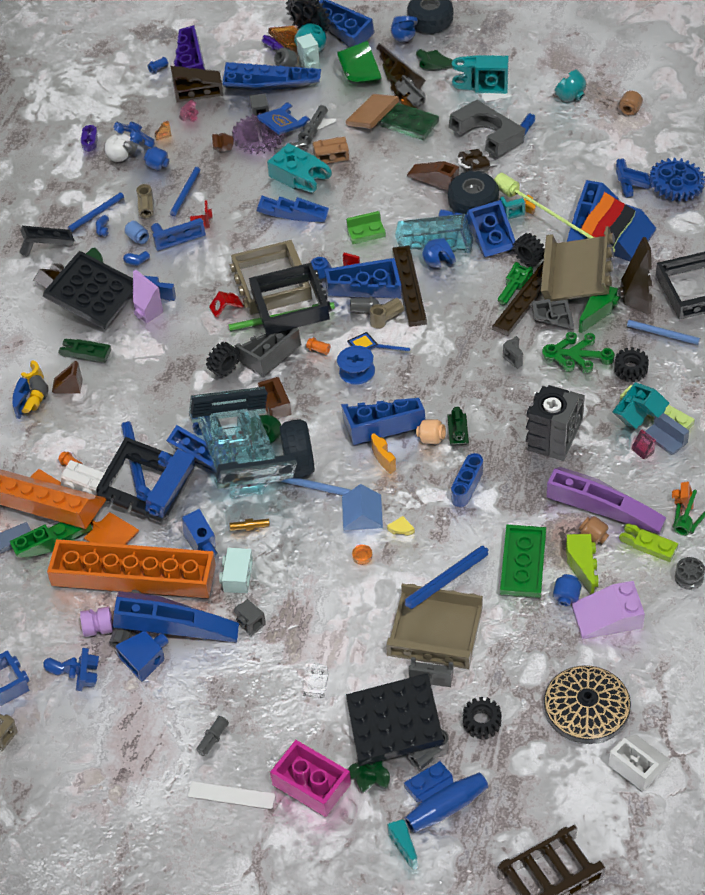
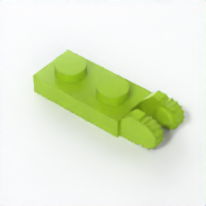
M630 523L625 525V532H622L619 536L620 541L632 546L634 549L667 562H671L679 544L646 530H640L638 526Z

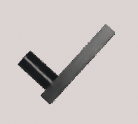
M22 225L20 231L24 241L19 252L23 256H29L34 243L73 246L75 240L71 231L67 229Z

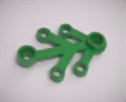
M568 332L566 338L556 345L548 344L542 349V354L546 360H556L567 372L574 370L575 363L585 373L593 371V362L585 361L581 357L599 358L600 362L604 365L612 364L615 353L610 348H604L602 351L582 350L595 343V335L592 333L585 334L584 340L570 349L563 348L569 344L576 343L577 335L574 332Z

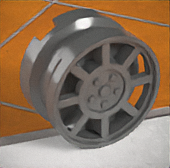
M685 557L679 560L675 572L676 583H679L681 588L692 590L695 587L699 588L704 580V564L694 557Z

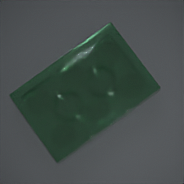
M397 103L383 117L380 124L381 127L424 141L439 122V116Z

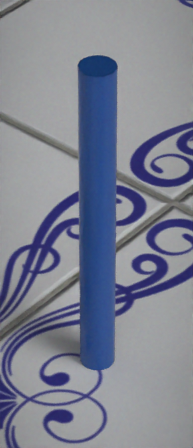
M195 167L170 211L171 216H176L201 171L199 167Z
M118 193L69 225L68 230L73 232L123 199V193Z

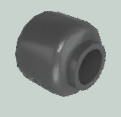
M280 48L274 55L276 66L295 67L297 64V54L293 50Z

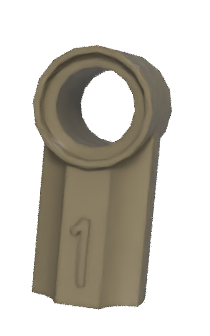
M142 184L136 189L139 217L149 219L154 215V199L151 186Z
M396 298L383 305H373L370 309V325L377 329L383 328L387 320L402 313L404 306L401 300Z

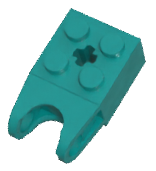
M474 55L455 58L452 61V68L464 74L453 77L452 85L458 89L475 91V93L507 94L509 56Z
M289 143L267 161L269 177L294 190L299 188L313 193L317 190V183L314 179H329L332 176V171L326 163Z

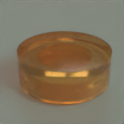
M367 545L356 546L352 551L354 562L359 565L371 562L373 557L372 549Z

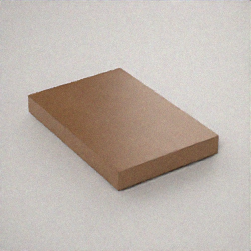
M372 94L345 121L346 125L372 129L399 102L398 96Z

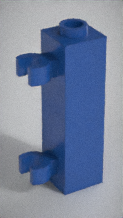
M180 449L176 450L173 457L167 452L161 451L158 456V464L166 468L152 491L144 485H140L137 490V498L146 501L145 511L153 516L161 518L165 516L194 468L195 456Z

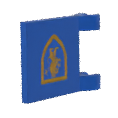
M288 102L281 108L257 115V119L278 135L304 127L311 120L307 116H303L299 121L292 117L289 109L293 106Z

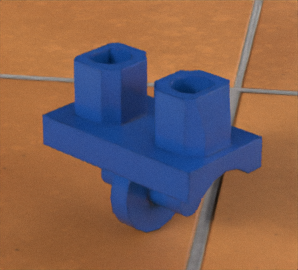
M82 648L79 662H77L76 658H71L70 662L64 664V671L69 674V678L73 679L77 674L76 691H82L84 686L95 687L97 682V673L87 672V669L97 670L99 656L88 654L89 648Z

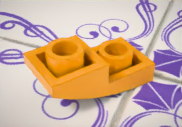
M373 433L371 435L373 453L381 466L392 474L396 470V458L391 452H388L386 440Z

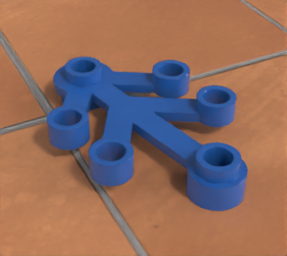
M132 121L127 125L115 122L114 130L121 134L124 131L130 132V140L139 144L143 140L145 145L151 148L154 147L155 139L141 131L142 126Z

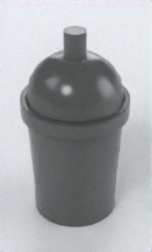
M372 296L350 298V312L370 314L371 307L379 304V301Z

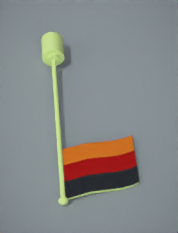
M499 173L494 179L500 192L508 197H513L517 194L587 238L605 236L604 231L606 226H608L610 232L614 233L615 243L612 244L614 252V246L618 238L635 216L634 209L604 192L600 202L588 215L580 229L520 192L519 182L506 174Z

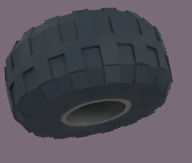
M410 0L407 6V16L417 17L418 24L415 25L414 29L424 34L442 32L453 21L454 10L451 0Z
M481 171L463 172L456 176L448 186L449 206L457 213L467 214L469 209L499 201V187L491 176Z
M301 419L286 421L279 426L283 455L294 454L296 459L293 471L287 473V475L293 478L310 476L315 471L307 423Z

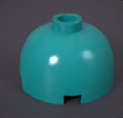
M315 24L303 25L295 34V44L297 45V37L311 33L318 43V49L321 53L326 45L325 32L320 26Z
M575 69L568 73L570 77L567 79L563 78L554 90V93L565 102H573L576 99L579 101L585 95L586 80L579 70Z

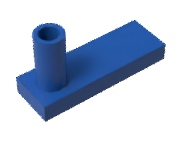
M201 218L165 230L162 229L159 223L151 226L157 251L206 236L204 223Z

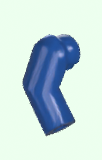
M102 215L96 221V233L100 237H106L109 233L107 232L108 228L104 227L109 221L107 215Z
M147 251L140 255L127 253L124 255L123 261L129 265L139 266L148 260L150 255Z
M47 658L44 660L43 666L46 671L55 675H61L65 673L64 664L70 662L71 659L61 663L55 659Z

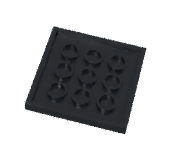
M79 250L43 292V297L106 329L133 296V278Z
M428 673L346 694L360 766L445 744Z

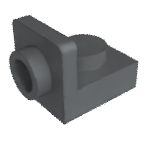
M517 336L503 344V357L516 369L523 366V352L519 348V338Z

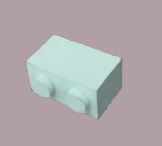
M312 34L297 37L298 63L301 68L320 69L318 43Z
M227 548L226 556L223 555L222 558L224 570L219 575V584L223 585L224 592L248 593L253 565L251 549Z

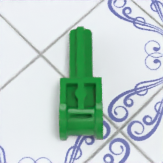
M519 262L514 263L506 277L507 286L498 297V302L501 305L507 304L517 289H522L533 275V268L524 267Z

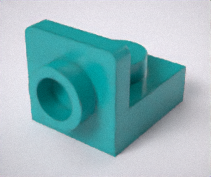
M500 197L508 219L525 215V201L523 198L506 202L504 197Z

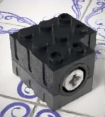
M548 385V387L542 386L540 392H536L533 399L534 404L529 406L526 417L529 418L526 425V430L529 431L525 440L528 442V451L564 461L583 421L585 395L572 391L569 392L568 390Z

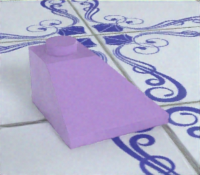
M135 270L133 271L134 314L138 319L148 323L163 313L159 287Z

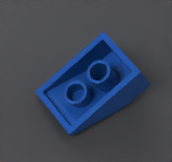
M501 200L468 210L466 218L484 258L513 250V243L516 240Z

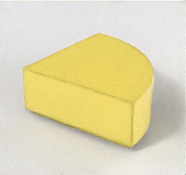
M404 516L387 525V530L393 534L411 535L415 533V528Z

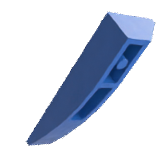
M226 62L223 87L252 90L299 87L320 82L321 69Z
M586 180L572 224L581 229L588 215L600 202L604 192L617 200L619 198L604 183ZM570 228L567 242L589 239L575 229Z
M119 591L116 597L113 628L237 643L238 622L161 596Z

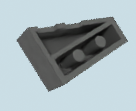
M294 328L270 335L264 334L257 338L253 336L249 342L242 345L240 343L236 344L235 348L240 352V359L238 361L265 376L301 346L299 329Z

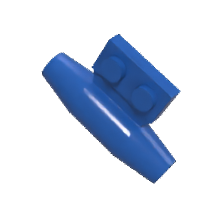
M441 761L437 762L404 782L405 789L416 802H421L405 817V822L413 833L442 822L468 806L488 788L485 777L478 772L453 782V776Z

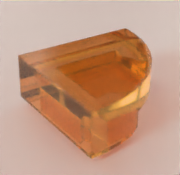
M168 121L163 122L159 129L155 131L156 141L172 137Z

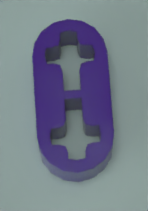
M87 125L82 129V149L87 152L95 150L98 140L97 128L94 125Z

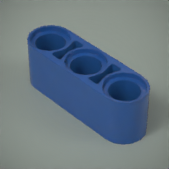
M472 453L466 457L452 484L451 501L456 507H464L469 503L483 475V457L478 453Z

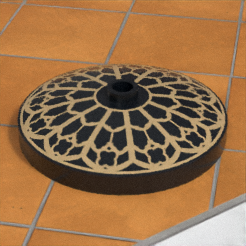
M583 665L568 668L551 680L545 692L544 711L549 724L558 734L573 742L597 744L608 741L623 730L630 715L631 700L627 688L617 676L600 667Z

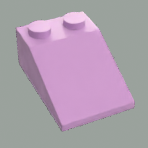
M634 581L610 585L578 600L576 603H572L582 639L642 629L644 625L645 613Z

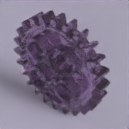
M252 114V117L246 116V119L241 118V122H236V126H233L232 136L235 146H238L239 150L244 149V152L250 150V154L256 151V154H259V151L265 153V150L271 152L272 147L277 148V145H281V141H284L285 133L278 135L257 119V116ZM256 125L258 126L259 134H260V137H261L262 142L259 141L258 131H257V129H256Z

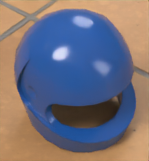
M394 17L391 24L393 38L401 43L412 40L416 33L414 30L415 25L418 24L417 17Z
M444 238L428 241L423 248V259L430 267L441 268V261H446L451 265L456 262L455 255Z

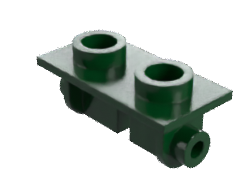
M456 406L451 411V414H447L450 445L469 444L466 413H463L462 409Z

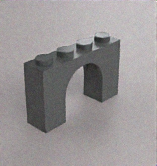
M478 100L450 114L448 128L460 135L476 127H488L495 130V132L486 137L485 150L496 157L524 143L526 130L524 127Z

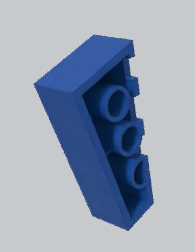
M330 0L319 1V3L324 4L322 7L326 8L327 11L325 12L330 15L328 17L331 20L329 22V31L349 47L367 41L375 33L372 18Z
M394 258L324 269L328 296H372L373 298L401 299L402 286Z
M420 398L397 399L393 403L377 401V404L365 405V402L357 403V406L349 407L348 404H341L343 421L353 445L371 441L373 433L383 438L417 429V426H420L421 422L425 420V409Z

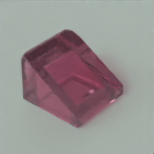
M641 430L632 445V450L642 459H647L655 452L656 440L647 432Z

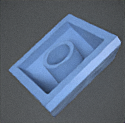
M360 484L342 497L343 530L383 528L381 494Z

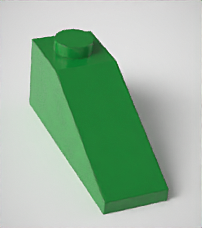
M610 286L609 294L590 297L579 319L580 333H583L611 314L614 306H618L620 296H617L618 288Z

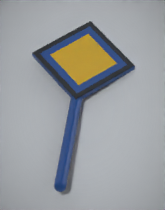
M368 332L347 341L350 346L360 345L367 347L369 350L376 347L410 351V348L378 344Z

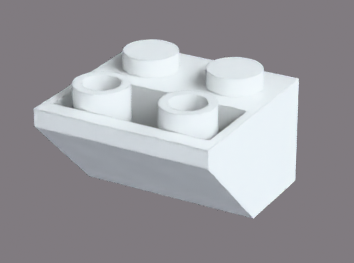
M638 735L624 737L610 751L609 766L643 792L671 763L670 759Z

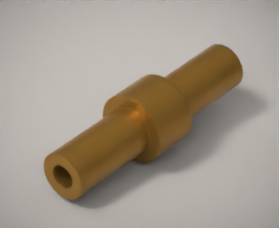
M251 518L245 519L242 522L229 523L230 531L241 529L250 531L254 530V528L270 526L269 518L259 520Z

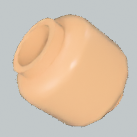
M425 419L421 422L420 426H417L416 434L417 437H420L423 444H439L445 439L446 428L438 419Z

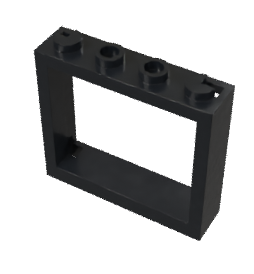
M705 252L657 262L656 277L679 320L705 314V296L681 301L668 276L705 268Z
M311 263L249 278L251 292L266 335L330 320L329 312L332 311L330 301H327V294L323 290L318 271L313 269ZM310 281L319 304L318 306L274 317L269 316L262 296L263 292Z

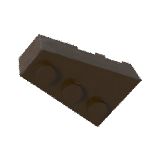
M170 66L176 103L224 96L220 71Z

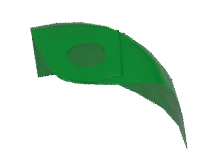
M368 41L337 52L345 76L350 81L363 83L382 79Z

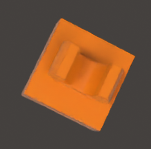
M689 481L681 483V490L676 489L672 491V499L675 498V505L678 503L683 504L685 510L693 492Z

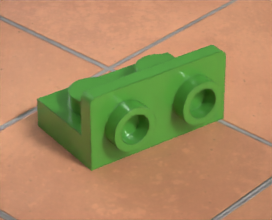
M379 211L346 219L347 232L352 244L386 237Z

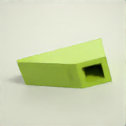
M567 534V563L591 595L594 593L595 587H598V575H594V571H597V559H593V554H596V544L592 542L591 534Z

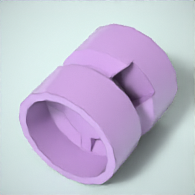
M109 606L98 608L96 612L92 609L80 611L84 637L96 636L97 632H100L102 635L113 633V621Z

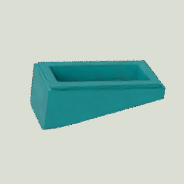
M402 819L388 823L389 837L410 867L416 870L418 867L417 855L405 820Z

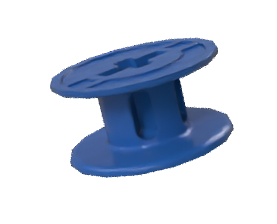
M360 345L350 346L342 350L337 356L341 379L353 385H360L372 379L375 374V366L371 350Z

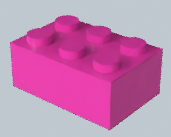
M298 740L292 743L270 771L273 786L324 817H327L351 785L349 770Z

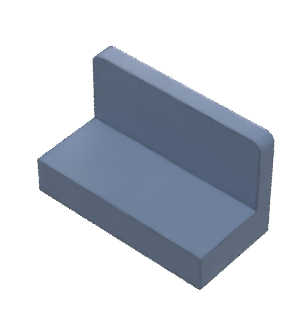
M663 413L659 418H654V424L644 432V436L669 454L674 455L688 443L689 430Z

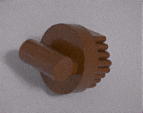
M226 133L212 135L214 150L219 152L232 150L234 144L233 136Z

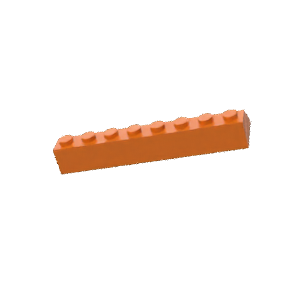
M0 469V505L86 529L106 501L101 496Z

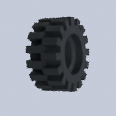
M525 233L513 243L514 246L512 248L515 250L513 251L514 254H517L516 258H520L521 263L524 262L525 266L534 267L544 259L545 248H543L544 244L540 243L541 240H537V236H532L531 233Z
M228 342L218 343L216 348H212L213 352H209L208 355L210 357L206 359L208 361L206 366L218 377L223 378V376H228V373L231 374L232 369L235 370V365L239 363L240 352Z
M631 347V350H628V348H625L624 351L620 350L615 357L614 372H616V376H620L621 380L626 378V382H629V379L635 382V379L640 381L641 377L645 378L648 372V355H645L644 351L640 353L638 348L635 351L634 347ZM626 363H635V364H637L638 366L630 367V366H627V365H625V364H626Z
M479 697V701L473 698L472 703L468 701L467 707L464 706L463 727L467 733L471 731V736L477 735V739H481V736L489 739V734L492 737L495 736V731L499 732L502 723V711H500V706H497V702L493 700L490 703V698L488 697L486 701H483V697ZM479 713H485L490 716V720L486 723H479L474 720V716Z

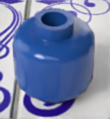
M158 147L148 149L144 156L146 166L156 171H161L163 167L167 168L170 161L168 153Z
M564 574L556 579L553 597L558 601V604L570 606V604L576 603L579 600L582 585L578 578L573 575Z

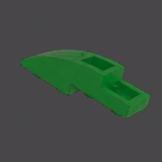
M62 522L50 528H47L46 524L9 542L17 557L38 556L53 552L56 539L76 541V537L93 529L91 524L86 529Z

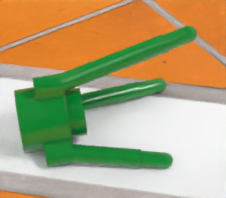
M696 489L693 490L685 513L681 517V504H677L675 521L672 527L679 535L687 536L689 533L693 534L696 527L705 518L704 511L693 524L692 518L688 516L697 493Z

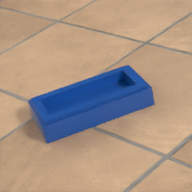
M623 166L617 167L616 172L620 182L645 189L650 188L651 183L649 182L648 173Z

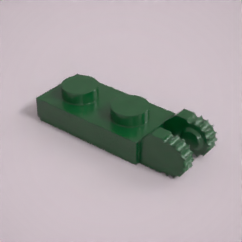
M64 339L62 342L64 347H60L58 351L60 355L68 358L75 357L105 363L112 349L109 344L80 339Z

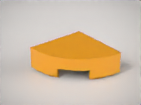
M524 198L525 212L533 215L536 205Z

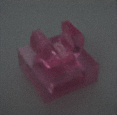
M191 99L181 108L179 118L182 121L189 118L192 122L198 119L197 115L199 112L195 109L197 103Z

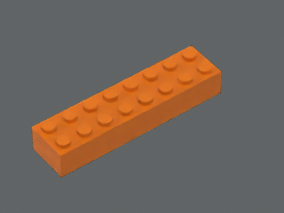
M56 539L47 574L51 586L123 592L138 590L146 594L209 598L216 563L213 551Z

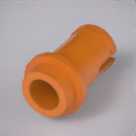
M313 337L308 339L306 348L311 352L316 351L328 355L331 345L318 341Z
M64 451L58 458L61 465L67 466L70 460L82 464L70 452Z

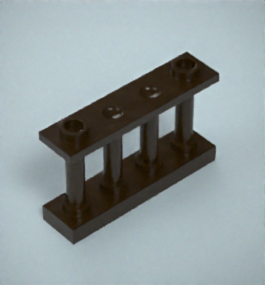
M574 824L569 828L563 827L556 835L518 856L503 860L497 867V878L500 881L508 876L520 895H531L516 873L521 868L528 866L544 889L539 895H575L603 879L605 866L601 861L594 864L588 861L574 841L577 834V827ZM565 844L583 868L582 871L575 875L569 872L555 852L556 849ZM547 855L562 876L563 881L557 885H551L536 863V860Z

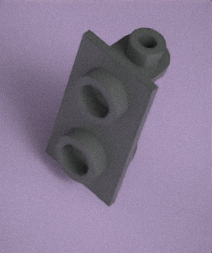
M403 75L402 82L398 81L395 84L396 89L403 96L409 93L410 95L406 99L414 107L418 108L422 104L421 101L425 103L426 95L421 89H417L414 86V82L409 77L406 78Z

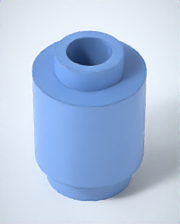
M131 221L125 226V234L135 243L144 244L148 241L149 233L147 229L137 221Z

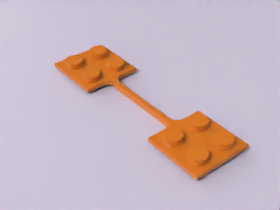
M40 469L30 476L34 479L61 486L60 481ZM109 512L101 521L95 522L92 520L90 522L93 525V530L84 537V540L88 542L126 545L139 530Z

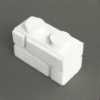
M70 460L61 475V486L97 495L96 488L104 472Z

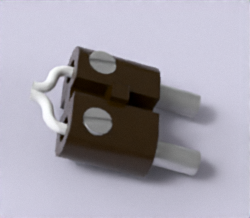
M473 149L459 152V162L457 164L466 168L467 172L488 171L491 166H497L498 161H489L486 156H489L490 153L487 151Z

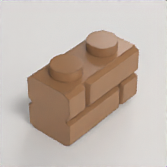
M345 137L312 142L314 156L326 164L349 160V149Z

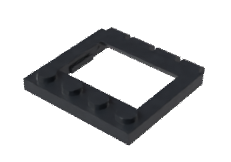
M125 437L96 488L97 496L104 497L106 502L109 503L114 499V505L127 510L131 505L132 512L146 517L148 514L145 511L146 501H142L136 496L110 486L118 475L125 459L163 472L166 467L158 464V456L162 450ZM194 463V468L192 469L182 488L178 492L177 496L175 497L165 516L161 518L159 516H153L150 514V519H153L161 523L164 519H169L172 511L174 510L181 494L183 493L190 477L192 476L196 468V463Z

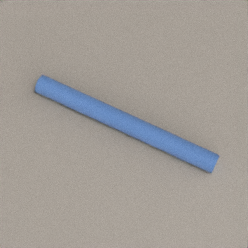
M628 320L627 327L695 345H699L700 342L698 337L633 320Z
M276 474L275 481L342 496L351 491V489L293 478L283 474Z

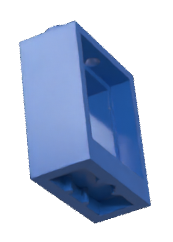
M8 650L0 654V670L10 666L17 680L0 688V706L30 691L27 685L30 680L26 672L19 670L21 665L17 657H12Z

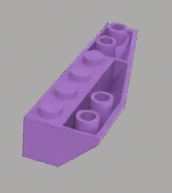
M558 467L553 470L547 482V498L626 524L630 523L638 526V528L660 534L665 523V516L598 478Z

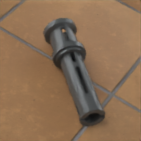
M320 105L310 122L304 125L303 131L298 135L299 141L307 136V145L312 142V137L317 134V128L328 112L326 106Z

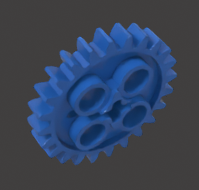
M667 158L666 162L661 160L660 163L656 162L655 166L652 167L649 182L651 187H655L654 192L660 191L659 196L665 195V199L671 197L672 201L678 198V201L681 202L682 198L688 201V198L694 199L695 196L698 197L702 193L705 186V176H703L704 172L700 171V167L695 168V163L690 165L689 160L683 162L682 158L679 161L674 158L671 161Z

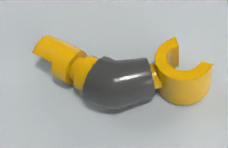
M34 360L30 362L33 371L21 373L22 378H26L31 387L30 396L22 409V413H29L31 410L36 411L40 406V402L48 394L49 387L43 380V372L39 364Z

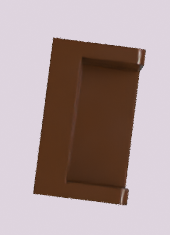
M279 377L258 383V390L266 389L268 393L265 405L267 415L277 419L292 415L290 401Z

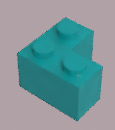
M635 382L612 412L625 425L637 429L644 422L647 415L659 418L665 412L669 402L656 389Z

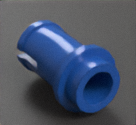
M162 57L154 62L150 61L147 66L151 73H157V70L167 67L169 63L166 57Z

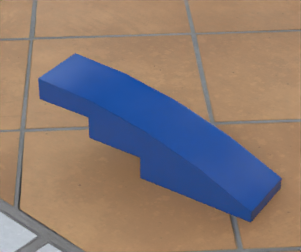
M261 196L256 211L289 220L325 222L329 208L298 197L296 201H292L279 196L277 201Z

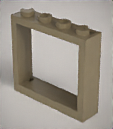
M292 240L231 255L232 264H229L232 273L235 272V283L240 285L238 289L240 296H244V307L249 309L251 315L257 314L258 310L254 299L251 298L241 269L287 257L291 267L302 265ZM309 281L299 283L300 287L263 296L267 310L311 300L312 291Z

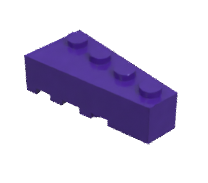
M192 25L179 29L174 65L205 69L195 26Z

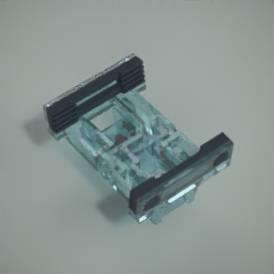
M264 386L191 395L189 417L192 423L198 422L208 451H210V456L217 471L216 478L214 479L217 489H230L231 499H235L237 496L256 493L263 495L268 483L291 479L296 469L297 461L294 454L275 455L258 415L265 414L268 393ZM237 417L236 427L222 428L219 419Z

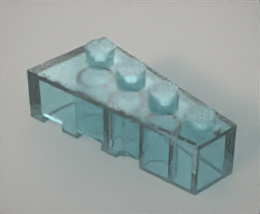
M465 214L398 221L395 234L399 247L410 245V249L422 250L428 241L444 238L453 252L464 250L465 253H471L473 236Z

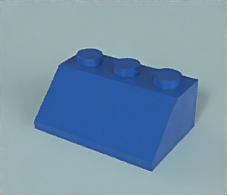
M627 205L635 210V216L618 238L614 246V256L630 262L641 239L646 237L649 242L656 231V227L642 209Z

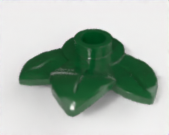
M382 761L375 762L373 765L367 764L363 766L356 762L348 768L350 778L356 779L362 793L369 790L375 783L383 788H387L389 785L390 774L382 766Z

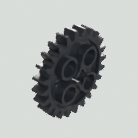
M288 0L286 2V9L289 11L287 15L291 16L289 20L294 22L292 25H296L297 30L309 23L320 26L325 33L329 30V22L331 20L328 17L330 15L325 12L327 9L322 7L324 4L319 3V0Z

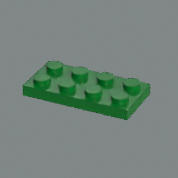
M506 524L500 595L541 598L546 527Z

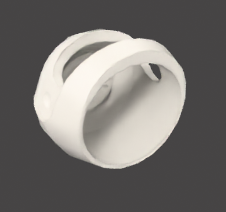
M116 133L106 141L105 153L110 160L123 162L129 158L128 153L136 152L138 145L130 140V136L124 133ZM127 142L132 146V148L127 147L123 144Z

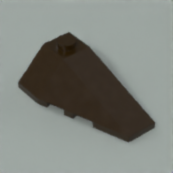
M643 237L621 279L618 294L623 299L625 305L645 314H651L652 295L649 294V286H652L649 270H652L651 248L647 238Z

